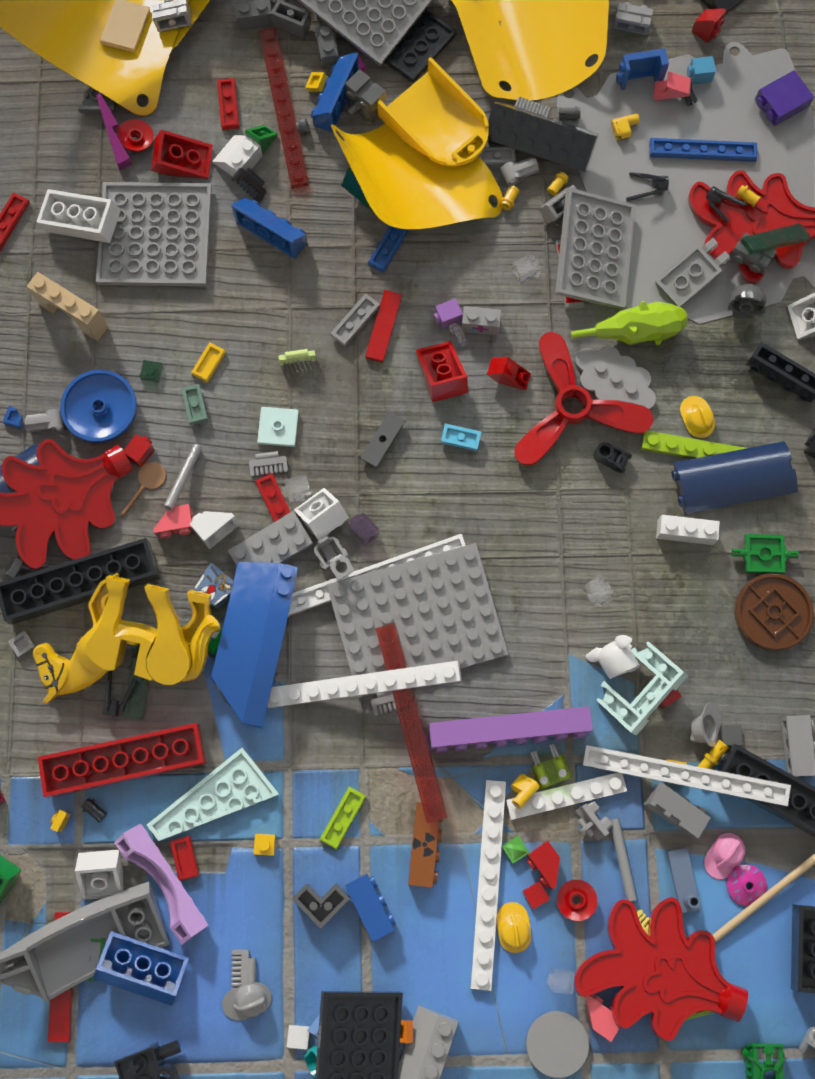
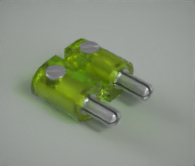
M555 743L549 745L553 758L541 763L537 751L530 752L534 762V766L531 768L540 786L539 789L572 778L564 754L559 755Z

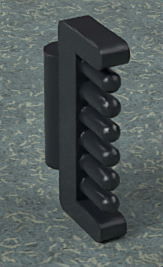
M249 167L246 170L238 168L231 179L233 182L236 181L237 185L240 183L239 187H243V190H246V193H249V196H253L252 198L257 202H260L267 192L262 187L265 181Z

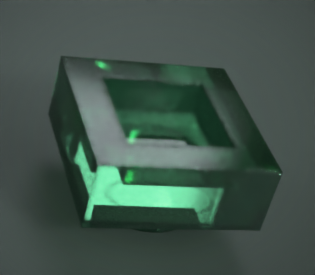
M143 360L140 379L159 383L163 367L162 363Z

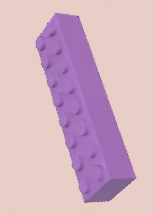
M590 706L429 723L428 726L431 750H435V753H446L450 748H455V751H465L469 746H475V749H484L488 747V744H494L495 747L507 746L508 742H514V745H523L528 740H534V743L546 742L548 738H554V741L566 740L568 736L580 739L585 738V736H588V733L593 731Z

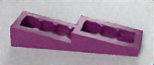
M99 93L96 95L120 171L132 163L116 135L119 125Z

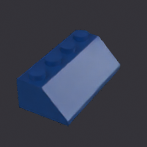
M357 53L339 57L337 63L333 64L331 76L325 81V89L323 93L319 94L317 107H314L311 112L313 126L333 133L331 125H337L346 105L345 83L359 70Z
M244 198L231 205L237 224L292 258L296 259L307 244L306 233L301 228H295L286 219L277 217L273 211L265 210L257 201Z
M111 931L95 969L93 979L172 1006L189 958Z

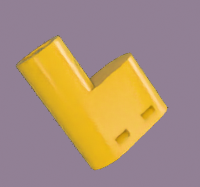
M637 113L611 120V127L616 140L631 137L630 126L640 123Z
M520 774L510 785L512 790L518 793L512 800V804L516 808L522 809L539 789V784L528 776Z

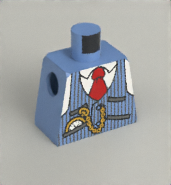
M211 562L195 586V590L211 594V605L218 609L230 599L233 580Z

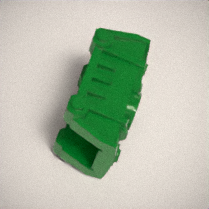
M749 1043L743 1047L741 1053L743 1058H745L746 1079H764V1074L767 1071H773L774 1079H784V1044ZM757 1047H762V1051L766 1055L763 1065L758 1061Z

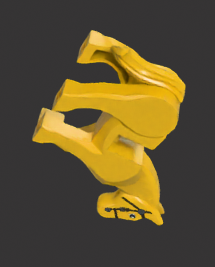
M118 573L107 576L105 580L99 583L88 604L93 627L81 637L70 660L55 653L49 643L39 644L34 648L33 657L40 681L48 692L43 703H49L58 695L82 690L95 683L108 671L115 670L124 662L127 644H140L134 675L150 681L155 680L163 685H173L180 681L195 680L205 667L210 637L215 631L221 629L219 622L211 615L212 595L194 590L187 592L193 614L189 623L181 627L171 602L170 590L147 584L144 589L156 614L158 623L156 629L142 623L121 619L130 580L120 578Z

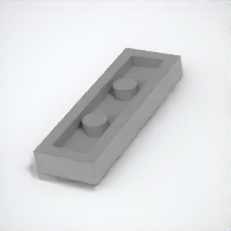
M365 293L330 333L331 337L345 347L379 309L380 304Z

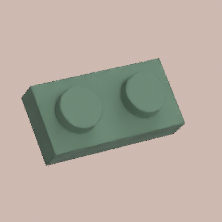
M200 384L181 388L189 424L208 421Z

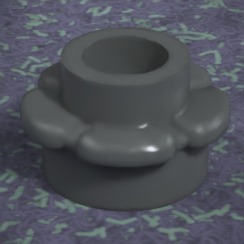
M299 117L298 122H296L297 130L299 133L302 132L303 135H306L305 133L310 132L309 124L306 118L301 119Z

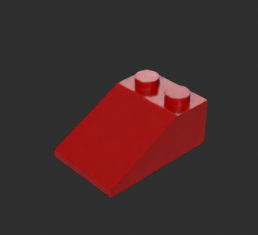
M161 129L155 137L151 171L167 176L208 179L213 145Z
M451 341L415 350L432 402L468 393L467 375Z

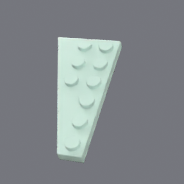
M241 748L154 818L147 826L157 840L161 841L280 794L247 752Z

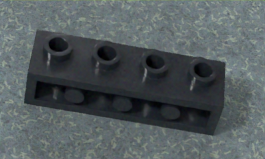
M760 342L746 365L750 366L751 370L765 375L768 380L782 385L786 391H792L797 394L801 400L811 403L815 399V373Z

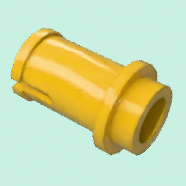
M564 172L557 173L555 180L547 188L548 192L553 196H556L564 184L568 183L569 177Z
M744 185L736 193L739 199L742 198L752 207L761 198L749 190L748 186L745 187Z
M509 186L505 197L500 201L503 209L510 210L514 207V201L519 194L517 187Z

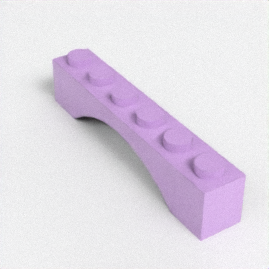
M142 824L126 831L114 842L126 860L143 868L160 886L169 907L170 928L181 945L208 926L204 916L199 912L193 899L189 897L181 881L178 880Z

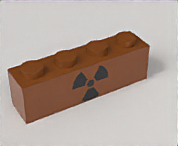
M416 802L408 885L433 888V883L437 884L438 871H434L435 863H439L440 850H436L437 842H441L442 830H439L438 827L439 821L443 822L444 809H440V804Z

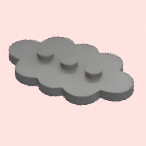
M612 346L602 347L598 352L591 348H584L577 353L575 365L582 372L579 379L580 386L588 392H594L596 400H618L642 405L649 410L653 408L656 396L648 388L651 382L650 373L642 367H636V363L631 357L620 356L619 351Z

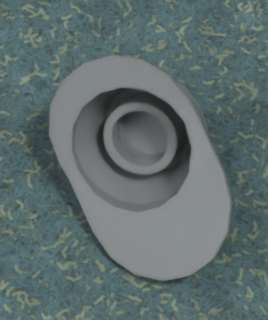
M707 703L702 715L692 720L691 741L707 743L710 747L716 745L721 726V714L715 703Z
M252 982L234 988L227 992L223 998V1011L230 1019L237 1021L257 1017L270 1006L271 992L266 985L260 982Z

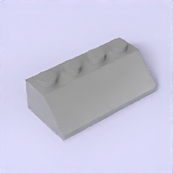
M418 1005L413 1019V1043H405L399 1061L398 1079H440L458 1020Z

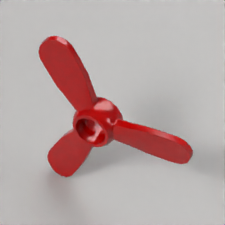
M548 332L541 336L538 349L547 373L559 393L554 402V412L535 425L516 444L514 454L517 462L525 466H532L538 463L554 446L567 424L576 425L582 423L586 418L613 429L641 434L650 429L653 424V415L645 406L618 400H592L587 390L576 385L572 360L563 337L556 332ZM568 397H575L582 401L585 409H582L578 414H571L564 410L561 402H564Z

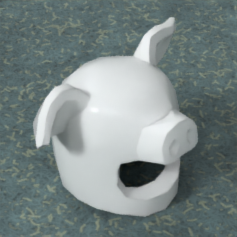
M619 635L615 638V641L605 645L603 648L596 647L586 654V659L590 662L599 661L609 679L633 672L640 667L631 651L632 645L630 643L632 638L626 635Z

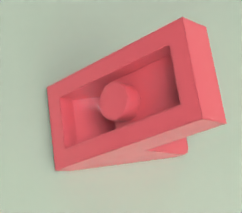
M668 72L667 80L655 81L654 100L659 101L690 96L691 79Z

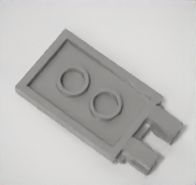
M714 238L704 246L697 244L655 280V283L676 306L682 307L722 273V266L730 260V256L726 251L716 259L709 254L718 247V243Z

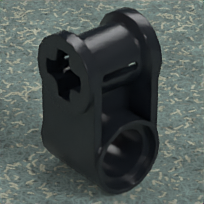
M608 442L600 443L593 454L597 462L618 473L625 472V466L628 460L632 458L631 453ZM600 449L605 450L608 455H607V456L601 455L600 452H599V450H600Z

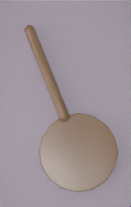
M148 462L140 467L138 480L142 486L122 511V516L126 514L144 488L156 489L164 483L166 472L161 464Z

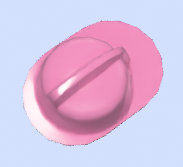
M733 833L720 835L704 858V866L707 873L716 879L728 878L730 872L739 866L744 858L745 846L743 841Z

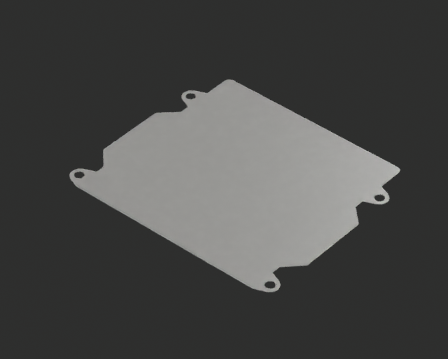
M731 42L727 44L723 51V63L715 65L716 73L713 81L692 84V90L698 101L696 103L693 101L691 106H687L684 97L655 101L653 98L655 84L653 76L628 80L625 90H621L620 84H617L616 74L618 72L609 75L597 96L586 98L577 87L570 89L574 92L572 98H566L564 92L558 94V112L559 107L575 108L577 106V108H581L580 119H577V121L575 119H561L562 122L599 134L588 169L585 172L579 170L586 192L635 205L626 297L627 309L639 306L641 301H645L646 304L664 302L675 305L655 283V280L697 244L704 246L708 234L713 229L700 221L689 206V192L696 182H704L710 188L715 186L726 193L728 181L736 171H745L760 189H762L763 183L768 176L781 173L786 177L788 188L793 197L806 206L815 207V119L811 108L808 107L774 126L767 119L764 111L757 106L755 100L759 89L795 70L786 49L781 48L752 55L740 43ZM737 47L740 53L737 56H733L730 54V48ZM687 54L668 59L669 66L664 80H667L668 72L688 77L687 67L690 66L692 58L695 57ZM637 113L640 123L630 126L631 137L616 140L611 127V120ZM650 138L756 142L757 161L649 157ZM630 172L669 177L667 191H662V195L656 194L626 201L627 197L655 191V188H652L651 179L630 176ZM815 238L804 245L800 261L795 268H782L775 261V258L773 259L761 281L756 285L766 295V306L781 302L789 285L795 278L804 276L815 287ZM730 255V260L722 266L723 270L720 275L681 307L686 311L688 319L702 324L733 315V311L731 309L730 311L728 310L730 295L736 287L748 284L741 277L738 262L734 260L733 256Z

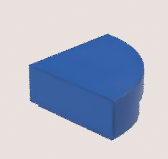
M9 405L3 423L22 429L23 419L21 414Z

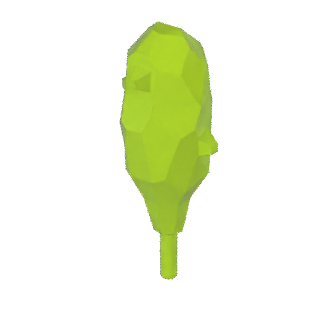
M641 301L639 306L622 310L613 317L597 323L595 328L571 331V339L595 335L597 338L615 339L629 345L646 341H654L656 345H660L663 340L677 335L687 326V313L683 308L664 302L646 304L645 301Z

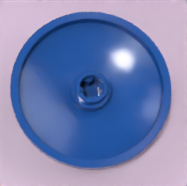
M92 370L79 375L69 383L62 395L60 411L65 425L76 437L89 443H106L119 438L131 427L137 413V399L130 384L119 374L109 370Z

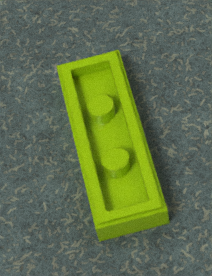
M349 786L319 840L337 850L367 796Z

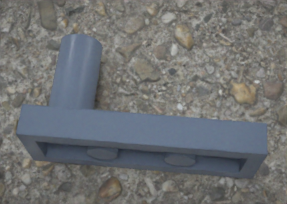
M682 848L666 851L676 898L680 903L682 913L701 910V901L698 897L688 849Z

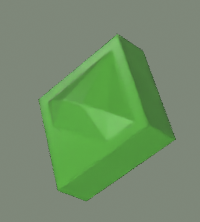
M519 835L502 845L512 864L530 853Z

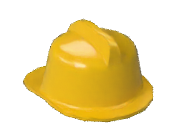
M689 396L684 399L680 406V412L689 433L697 438H705L711 435L715 428V419L707 402L697 396Z
M509 902L504 904L497 913L500 943L505 950L511 953L522 952L531 942L528 913L518 903Z

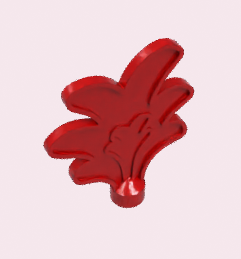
M739 170L734 172L726 187L727 194L738 198L736 193L744 185L745 187L748 186L749 190L761 198L754 207L749 203L743 207L725 198L721 204L716 203L715 205L729 220L728 223L712 207L707 205L709 200L706 199V195L711 188L704 182H696L692 186L688 197L689 206L700 221L713 228L708 234L704 245L712 238L717 241L718 247L709 253L714 259L725 251L730 256L746 232L777 251L775 261L779 266L785 269H793L800 261L804 245L815 238V207H809L797 201L788 188L786 177L781 173L768 176L763 183L762 189H760L745 171ZM738 263L740 275L748 284L757 285L761 281L764 274L754 273L748 265Z
M46 439L37 448L36 457L40 464L39 466L27 463L14 456H8L3 460V478L6 484L17 492L0 493V525L18 526L16 531L17 551L21 559L29 567L37 569L44 565L48 540L53 531L61 551L70 559L75 560L90 555L88 522L97 528H106L113 524L115 514L110 501L112 486L118 478H122L133 471L131 463L119 445L110 448L98 457L80 459L66 453L54 440Z
M672 897L661 901L652 910L648 923V934L639 921L634 904L627 899L616 902L610 911L607 923L608 936L614 950L602 951L589 957L578 967L574 974L573 984L576 993L580 997H587L607 988L621 986L622 988L616 993L612 1002V1016L616 1025L624 1029L629 1028L640 1018L651 1013L650 1024L652 1031L658 1038L664 1041L673 1040L683 1022L689 1016L699 1011H711L727 1019L739 1022L744 1015L748 1002V990L727 982L720 974L715 962V939L713 935L708 931L700 930L693 932L686 938L680 903Z

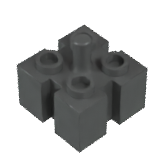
M359 69L345 83L346 104L349 107L347 113L352 116L356 111H359V115L364 121H369L373 124L379 118L377 102L381 100L386 105V91L376 82L370 81V77Z

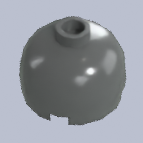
M740 285L730 295L728 310L730 311L731 309L734 316L743 319H753V315L758 314L760 317L765 313L766 295L756 285Z

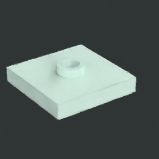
M261 407L257 443L261 445L295 447L299 410Z

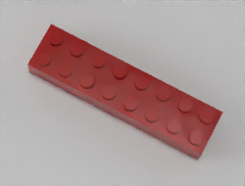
M198 723L37 757L43 797L46 798L207 764L201 728Z

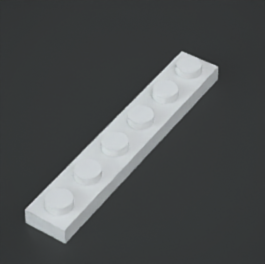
M618 772L534 793L522 809H518L512 804L514 798L506 800L510 820L626 792L627 788L623 773Z

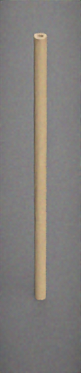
M815 853L713 934L715 942L717 943L815 865Z

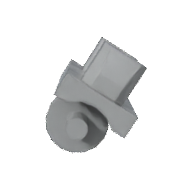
M593 801L581 806L575 813L580 818L577 821L581 826L578 833L586 832L589 837L594 836L598 841L609 834L608 830L612 823L607 817L601 820L597 818L595 814L600 811V807Z

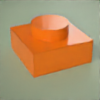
M401 1020L400 1043H413V1020Z

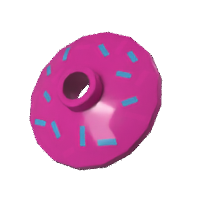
M748 864L735 867L728 875L726 882L730 897L736 903L744 906L752 904L767 889L766 878L763 873L755 866ZM748 882L752 884V887L749 890L746 888V884Z

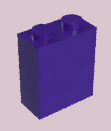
M795 70L759 89L755 97L757 106L764 111L767 119L774 126L810 107L814 99L813 94Z

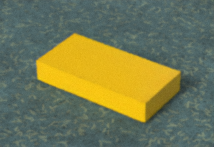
M209 342L191 374L208 383L225 356L226 351Z

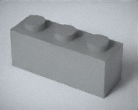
M810 715L782 717L786 771L795 777L815 776V740H813L812 736L814 731L813 720H811Z

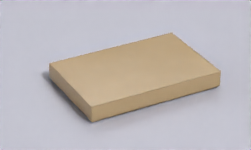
M115 0L100 43L135 53L150 14V7L125 0Z

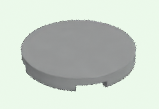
M549 1011L539 1016L530 1025L526 1035V1050L532 1064L541 1073L554 1078H563L574 1074L582 1067L588 1055L589 1040L583 1025L574 1016L563 1011Z

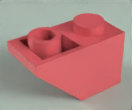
M190 505L175 506L172 511L167 510L154 528V534L161 539L172 537L171 535L173 534L188 535L190 531H194L190 525L193 518Z
M595 994L584 997L590 1027L612 1042L620 1028L613 1019L612 1006L608 1009L602 1005L604 1000Z

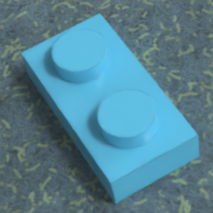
M445 424L441 443L477 451L481 431Z

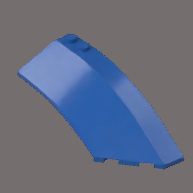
M238 562L211 680L218 686L222 696L230 708H233L241 724L262 728L281 650L298 567L267 562Z

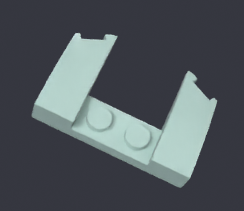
M649 641L646 642L649 648L638 652L636 648L631 649L633 654L656 674L635 700L630 704L605 681L601 685V687L606 688L604 699L597 698V701L634 735H637L649 722L647 718L673 689L676 691L688 677L684 671Z

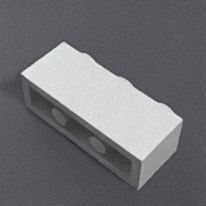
M661 515L657 521L656 539L714 545L719 538L720 521Z

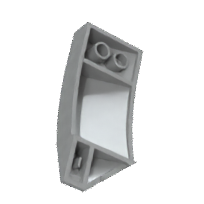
M148 881L77 909L29 934L1 952L0 985H8L13 987L15 991L26 995L33 994L41 997V1000L49 1002V1000L94 976L99 962L101 942H90L91 939L106 938V944L112 931L159 948L170 945L150 882Z

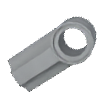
M530 157L517 163L508 162L500 168V171L507 185L514 186L522 178L538 173L539 168L536 159Z
M51 409L44 414L27 415L25 418V426L28 433L64 431V421L60 409Z

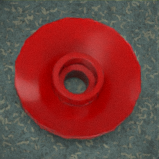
M127 120L118 129V139L123 147L130 151H144L153 142L154 134L152 128L142 120Z
M580 879L570 880L559 889L557 905L560 912L566 918L573 921H583L590 918L595 912L597 894L588 882ZM574 896H578L580 898V902L578 904L573 903Z

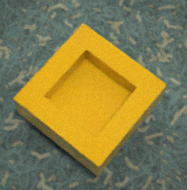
M311 72L305 88L309 92H322L328 76L324 72Z
M65 810L56 812L51 819L52 825L50 829L56 832H63L71 813Z
M255 834L253 854L274 856L276 835Z

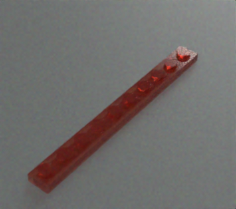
M276 27L259 30L291 189L309 186Z
M396 623L375 628L386 670L408 668ZM410 688L392 691L426 822L431 823L448 818L414 690Z

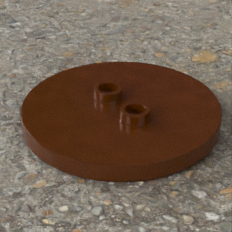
M775 573L757 576L745 584L736 598L734 607L735 620L743 636L753 645L770 651L786 650L800 643L809 633L814 617L813 605L806 590L794 579Z

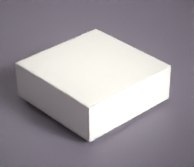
M289 1025L287 1047L308 1049L309 1032L307 1030L309 1026Z

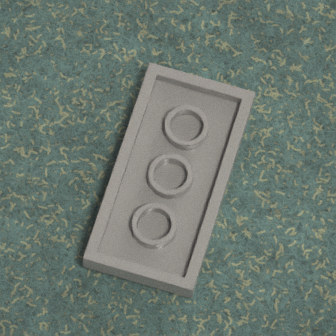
M292 511L229 549L228 552L236 566L238 562L283 563L313 545V542L295 512Z

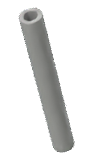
M193 445L164 504L166 510H173L202 450L200 445Z
M619 818L610 820L612 823L611 831L626 899L635 901L637 898Z

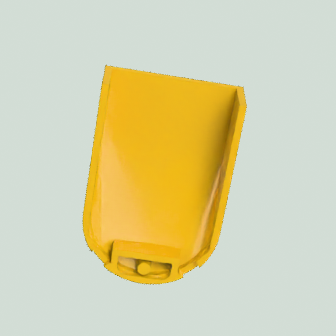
M431 57L428 59V72L392 103L386 106L381 100L377 102L378 116L408 145L438 164L461 166L470 163L483 152L487 144L489 124L485 113Z

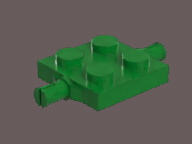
M745 534L744 548L731 550L732 557H743L745 573L784 574L786 573L785 562L787 558L798 559L799 557L798 551H787L784 535Z

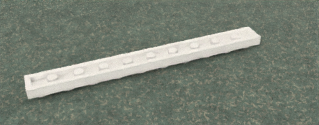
M462 534L354 571L341 580L466 545ZM334 578L293 593L288 616L331 602L327 584L341 580Z
M451 661L272 687L268 708L462 681L459 661Z
M586 745L583 762L584 766L788 806L791 785L589 745Z
M486 780L470 986L471 989L491 991L506 790V782Z

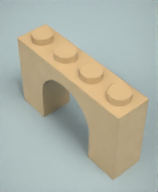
M37 272L27 285V288L40 306L51 313H54L57 308L61 309L79 325L83 333L94 340L99 341L108 329V325L97 308L41 273Z

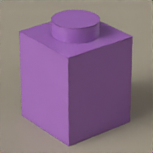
M455 298L435 306L433 317L436 324H440L441 328L444 329L462 322L463 313Z

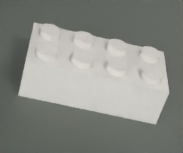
M48 189L37 223L49 233L110 243L121 209L111 199Z

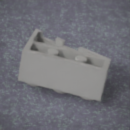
M664 783L656 784L643 806L694 839H699L711 818L706 815V810L699 806L695 807L690 803L689 799L677 794Z

